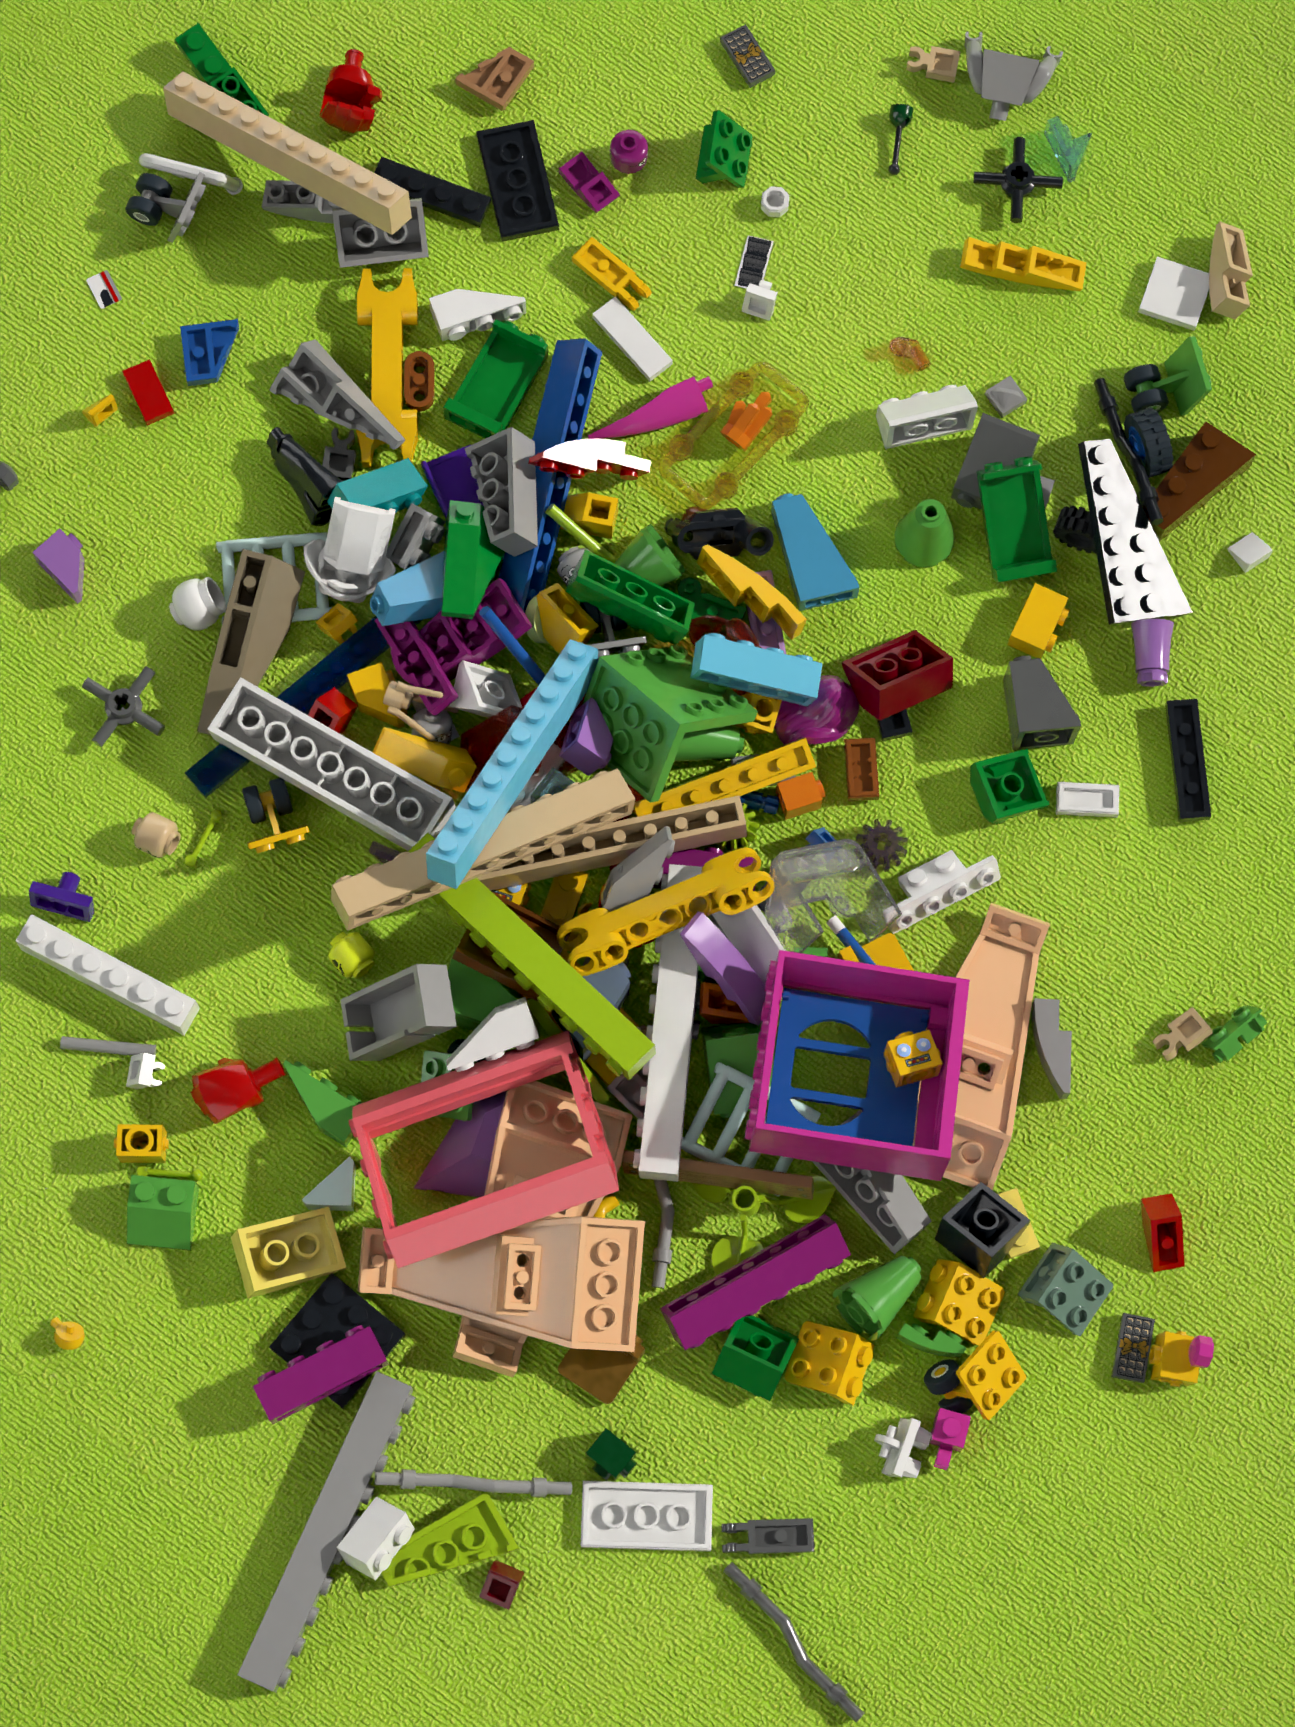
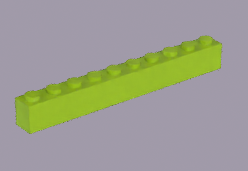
M429 833L425 834L408 852L411 853L421 849L426 843L435 840V838ZM472 879L460 884L457 889L450 888L428 898L436 906L441 903L448 910L447 916L458 927L464 925L471 931L469 936L479 947L483 948L486 945L494 953L492 958L503 969L509 967L516 974L514 978L521 987L527 991L531 988L539 995L537 998L538 1002L547 1011L551 1012L554 1009L562 1017L560 1022L569 1032L574 1033L577 1031L584 1038L582 1042L594 1055L600 1053L608 1060L605 1064L616 1076L619 1077L623 1074L630 1080L656 1054L655 1044L479 879Z

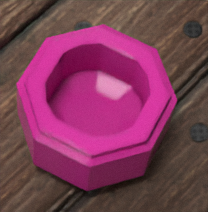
M1198 1335L1193 1338L1189 1347L1191 1366L1207 1368L1210 1365L1214 1351V1343L1211 1337Z

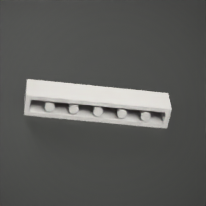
M32 914L16 939V943L22 951L184 1036L200 1009L193 998Z

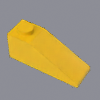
M383 727L373 750L374 754L412 775L436 786L463 793L476 768L466 749L437 741H430L423 737Z

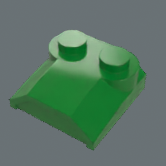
M1028 749L978 761L970 766L971 787L984 818L990 823L1002 824L1009 818L1030 813L1050 805L1028 755Z

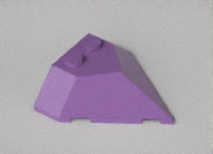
M507 1091L474 1102L472 1119L470 1121L457 1119L454 1121L414 1189H428L478 1198L484 1196L496 1130Z

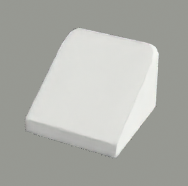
M1253 532L1227 549L1245 573L1268 559L1273 551L1269 545Z

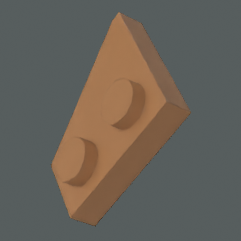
M508 47L497 53L496 57L479 63L478 68L470 73L458 75L455 83L457 86L504 112L534 68V60Z

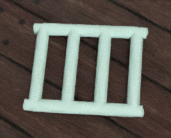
M305 533L217 542L216 548L218 553H221L226 608L235 579L233 552H240L245 549L264 554V549L282 548L283 561L295 566L294 547L305 546L309 542L318 539L326 542L328 533ZM316 579L317 607L299 609L297 601L292 622L318 620L332 608L329 607L328 595H324L319 591Z
M718 1062L714 1069V1072L717 1074L685 1137H682L681 1149L705 1162L754 1168L761 1153L748 1150L741 1165L724 1157L749 1109L751 1090H753L754 1080L752 1077ZM729 1080L743 1087L744 1090L712 1151L696 1142ZM791 1099L793 1106L803 1117L814 1123L817 1122L821 1115L820 1112L796 1099ZM780 1156L773 1171L786 1173L794 1158Z

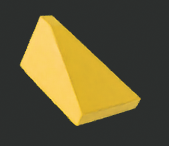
M110 394L85 408L82 413L95 427L117 411L118 407L114 396Z

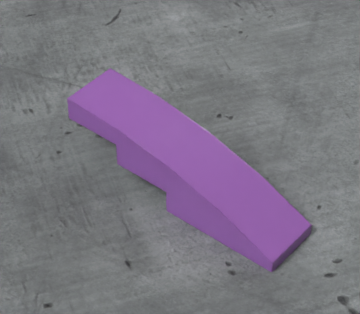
M698 911L682 930L680 936L705 976L714 978L726 998L737 1002L749 1023L759 1025L762 1022L760 1021L761 1011L766 995L764 983L728 938L703 912Z

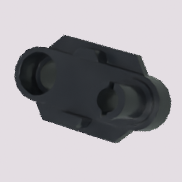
M738 508L697 511L693 513L689 520L681 521L678 518H675V520L670 518L664 527L666 534L672 537L673 544L683 552L689 553L695 560H698L702 547L707 544L730 557L738 556L743 549L754 556H761L770 551L774 541L773 534L768 528L749 516L743 515Z

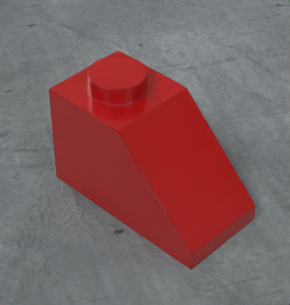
M334 687L315 700L308 716L342 734L351 721L358 705Z
M1173 1194L1142 1198V1225L1153 1272L1185 1267L1182 1214Z

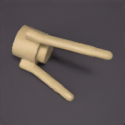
M391 681L383 699V704L389 706L387 713L397 716L430 741H434L435 737L403 713L401 709L408 710L412 700L423 703L417 694L442 698L443 693L410 686L400 681L398 683ZM449 706L444 709L452 713H458L459 711Z

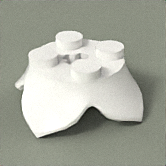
M321 539L313 540L304 546L306 566L318 582L319 591L339 601L363 602L368 594L374 592L378 582L393 576L396 572L394 564L387 557L385 558L383 571L373 574L362 575L338 570L323 559L325 541Z

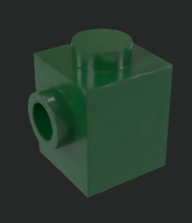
M607 1428L604 1429L585 1453L586 1457L595 1464L592 1469L606 1481L609 1477L616 1481L620 1475L626 1478L637 1465V1462L633 1460L636 1452Z

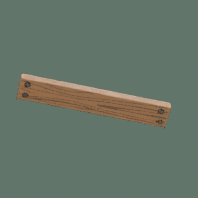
M625 1150L622 1158L624 1173L639 1175V1168H633L634 1151ZM680 1158L678 1181L737 1189L740 1186H749L755 1192L813 1200L814 1181L812 1176Z

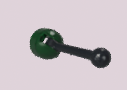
M893 104L890 106V122L897 127L893 160L888 168L891 175H897L900 172L898 159L902 128L907 127L913 118L914 109L906 104Z

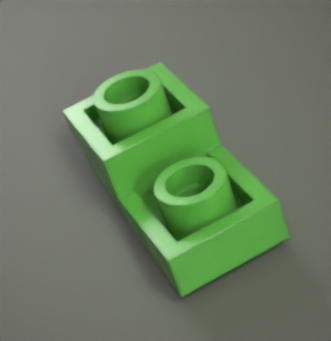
M905 1323L896 1337L915 1349L938 1356L960 1358L966 1350V1347L961 1345L963 1340L951 1331L947 1330L946 1333H943L939 1330L932 1341L927 1338L929 1333L914 1323L912 1326Z

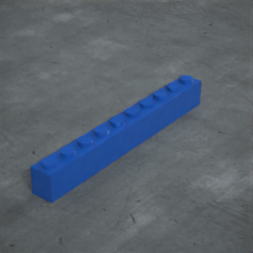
M586 338L557 340L532 438L535 441V455L556 445L582 438L602 356V351ZM535 466L538 547L515 557L505 552L498 578L506 582L524 613L529 601L546 587L560 525L546 513V510L554 503L564 512L572 480L566 477V473L559 471L554 473L543 472L539 469V466Z

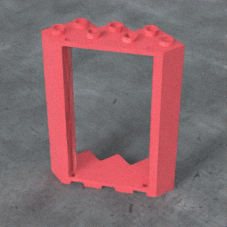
M568 1030L536 1041L534 1045L528 1048L505 1052V1055L492 1061L483 1060L474 1063V1066L461 1072H456L455 1070L352 1107V1119H349V1125L355 1138L358 1137L363 1158L360 1159V1164L365 1177H369L374 1197L371 1200L374 1213L377 1218L381 1219L385 1237L383 1247L388 1259L394 1258L397 1268L619 1191L616 1166L604 1137L603 1125L592 1099L589 1081ZM566 1070L593 1155L592 1158L403 1225H397L392 1213V1198L381 1173V1159L372 1138Z

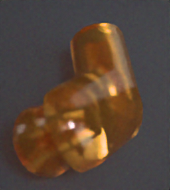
M897 337L890 341V351L896 356L912 359L918 371H922L931 365L930 360L917 340Z

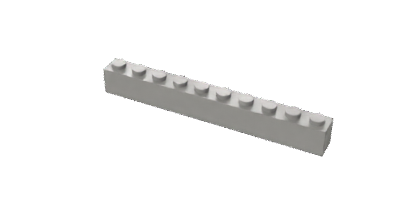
M376 1371L237 1674L238 1676L275 1693L279 1687L285 1688L292 1670L288 1669L289 1663L293 1656L299 1657L306 1642V1639L302 1638L307 1625L313 1626L320 1611V1608L315 1607L320 1595L326 1596L333 1583L334 1578L329 1575L334 1564L340 1566L343 1561L336 1547L360 1518L357 1514L362 1503L368 1505L375 1490V1487L371 1485L375 1472H383L389 1458L384 1455L389 1443L395 1445L402 1430L398 1423L403 1413L408 1415L413 1407L416 1397L412 1396L413 1388Z

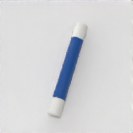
M836 915L826 922L845 947L851 946L860 963L876 965Z

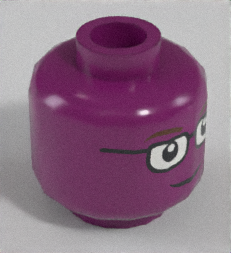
M622 130L611 140L610 159L615 169L621 173L632 174L642 170L646 165L648 144L645 137L638 131Z

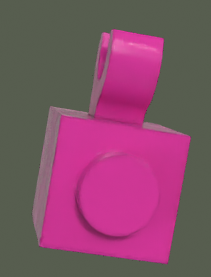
M939 1408L936 1412L931 1432L932 1436L929 1444L939 1446L934 1467L947 1470L952 1450L961 1452L964 1448L971 1416Z

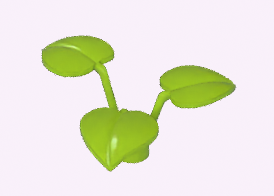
M726 1152L724 1157L741 1165L736 1156ZM693 1155L690 1157L691 1160L703 1161ZM807 1172L794 1173L812 1176L814 1181L813 1200L781 1195L783 1199L778 1200L765 1197L763 1194L757 1195L755 1190L749 1186H740L737 1189L693 1183L698 1195L710 1203H721L729 1192L732 1195V1203L735 1209L741 1214V1239L734 1235L725 1236L713 1247L711 1261L715 1273L719 1275L764 1249L760 1242L747 1240V1217L758 1212L760 1203L764 1202L777 1206L785 1205V1213L790 1220L799 1224H808L825 1213L836 1192L835 1185L817 1174Z

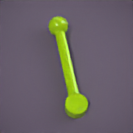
M215 809L210 813L211 819L192 854L187 855L184 859L187 867L193 868L197 865L196 857L216 821H220L222 818L220 810Z
M140 1165L136 1170L138 1176L191 1178L195 1182L203 1178V1173L199 1169L186 1172L149 1169L146 1165Z

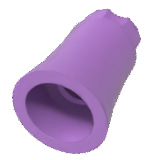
M1141 619L1131 623L1135 647L1136 673H1138L1137 684L1154 687L1164 686L1168 683L1167 673L1170 672V646L1174 622L1165 619Z

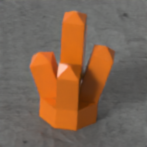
M761 392L755 402L748 404V406H746L744 401H736L728 422L720 431L721 435L737 448L746 451L773 415L771 407H767L772 401L770 393Z

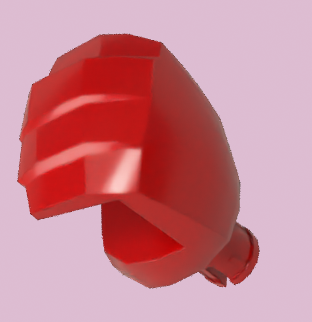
M356 49L347 50L345 53V63L331 69L320 111V117L328 125L351 134L367 132L370 129L375 110L371 108L375 103L382 100V90L374 86L371 75L361 68L364 54Z
M278 1057L254 1070L249 1068L242 1059L222 1058L218 1060V1066L203 1070L192 1076L193 1089L190 1093L203 1114L208 1116L214 1124H218L245 1108L250 1109L264 1102L261 1087L285 1076L286 1072Z

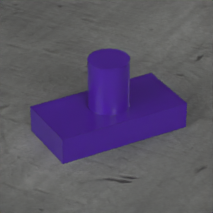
M63 872L57 887L32 881L29 889L30 905L32 907L91 922L94 914L93 897L76 893L80 882L78 875L72 872Z

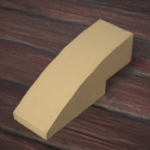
M1220 221L1216 225L1210 257V302L1213 312L1236 319L1250 306L1245 282L1253 274L1243 230Z

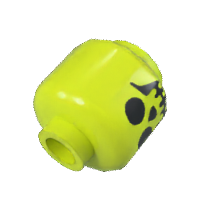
M341 932L330 942L332 948L329 951L328 958L344 977L350 978L354 976L355 979H358L373 967L375 951L358 932L349 934Z

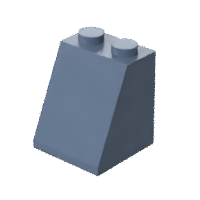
M623 962L606 970L582 976L617 1010H620L629 996V985L631 984L629 978L631 974ZM553 1009L550 1012L561 1030L563 1032L567 1031L560 1022L562 1017ZM577 1031L574 1033L570 1032L577 1053L584 1062L590 1057L592 1052L583 1044L584 1038Z

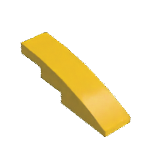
M968 237L964 242L960 268L1023 284L1081 291L1083 289L1087 262L1036 246L1024 249L1002 241L994 245Z
M708 544L702 547L697 564L734 607L745 602L762 623L773 618L791 640L801 634L807 619L782 593L763 577L736 559Z

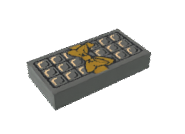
M746 24L720 38V43L749 88L775 75L774 67Z
M1127 1313L1122 1314L1111 1377L1142 1384L1145 1382L1155 1319Z

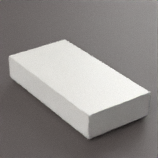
M1057 782L1056 814L1117 818L1119 815V785Z

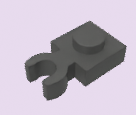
M334 427L331 434L334 447L325 446L322 465L339 479L346 481L352 478L356 451L349 450V448L355 443L354 430H350L348 438L340 440L338 438V428Z

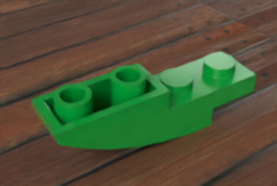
M199 23L174 39V43L191 64L192 71L200 81L269 116L235 67L232 68Z

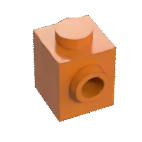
M812 772L779 782L776 786V794L786 820L821 809L825 791L821 780L815 781Z

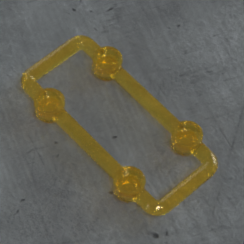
M756 362L746 372L735 373L730 379L729 390L686 435H675L671 439L669 452L659 463L660 475L693 504L702 509L713 508L722 498L729 499L734 497L738 492L739 480L781 436H790L796 432L799 418L809 406L808 396L767 362ZM762 373L793 398L797 404L791 410L784 409L779 411L775 416L774 428L731 473L723 472L719 474L715 479L714 490L708 497H704L670 467L677 460L684 461L691 457L694 442L737 398H747L752 393L754 380Z

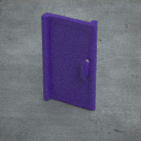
M468 446L432 461L421 462V468L445 519L447 518L450 500L480 503L484 507L483 502L478 499L477 490L479 487L477 479L472 477L470 469L473 466L472 461L466 455L465 448Z

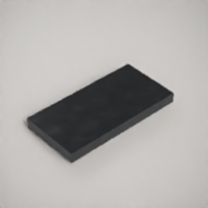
M534 120L477 131V141L501 242L559 230V223Z

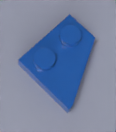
M238 319L180 326L188 386L217 383L239 330Z

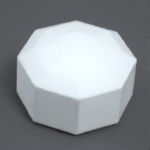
M771 186L762 193L761 209L768 217H781L788 211L789 194L782 187Z

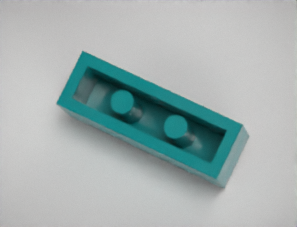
M409 458L337 483L327 502L333 508L335 497H339L342 501L385 510L390 508L396 509V513L405 508L409 509L411 503L418 506L422 502V496L428 485Z

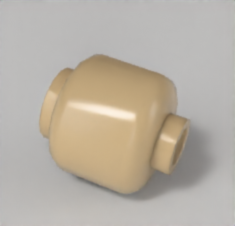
M154 812L147 814L144 818H138L132 828V834L135 835L134 844L136 848L157 858H162L167 854L171 855L180 841L181 835L178 832L177 824Z

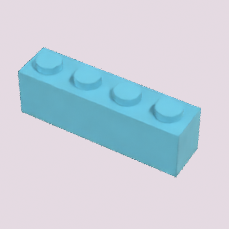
M709 633L696 642L690 678L809 706L818 697L822 663L813 661V658L807 655L791 656L784 654V651L778 648L763 649L755 647V644L750 641L739 640L735 642L725 639V636L721 634Z

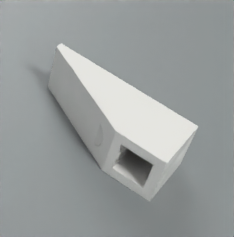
M455 289L429 298L430 311L442 342L446 340H459L466 333L475 330H488L492 328V323L495 319L512 322L526 314V300L524 297Z
M523 997L495 1007L446 1060L448 1071L456 1069V1072H461L473 1067L474 1061L486 1058L487 1061H492L505 1055L504 1051L516 1047L517 1050H522L534 1045V1040L539 1038V1034L526 998Z

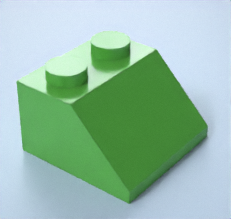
M131 1175L127 1203V1244L191 1251L199 1195L197 1183L188 1180Z

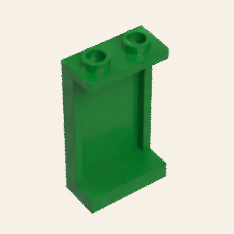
M495 319L492 323L490 336L453 399L448 398L443 407L444 418L484 439L507 429L548 358V345L545 340L536 334L528 335L520 331L512 322H502Z
M1031 456L1014 459V464L1003 466L1002 462L988 463L984 465V470L976 471L992 578L998 583L1058 571L1056 559L1052 557L1039 471L1042 470V464L1037 460H1032Z

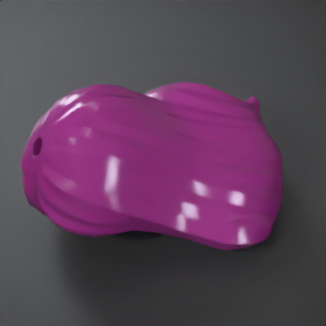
M822 675L820 677L818 697L809 706L782 700L774 729L784 745L801 738H806L808 744L836 741L844 736L853 725L858 715L860 704L850 684L834 675Z

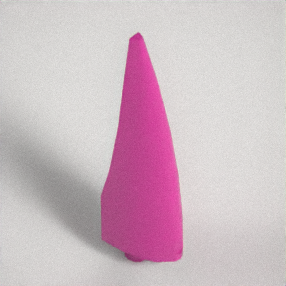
M693 376L667 388L638 410L588 435V438L604 439L641 434L678 424L707 413L709 411L702 392L712 388L713 383L709 376L698 381Z

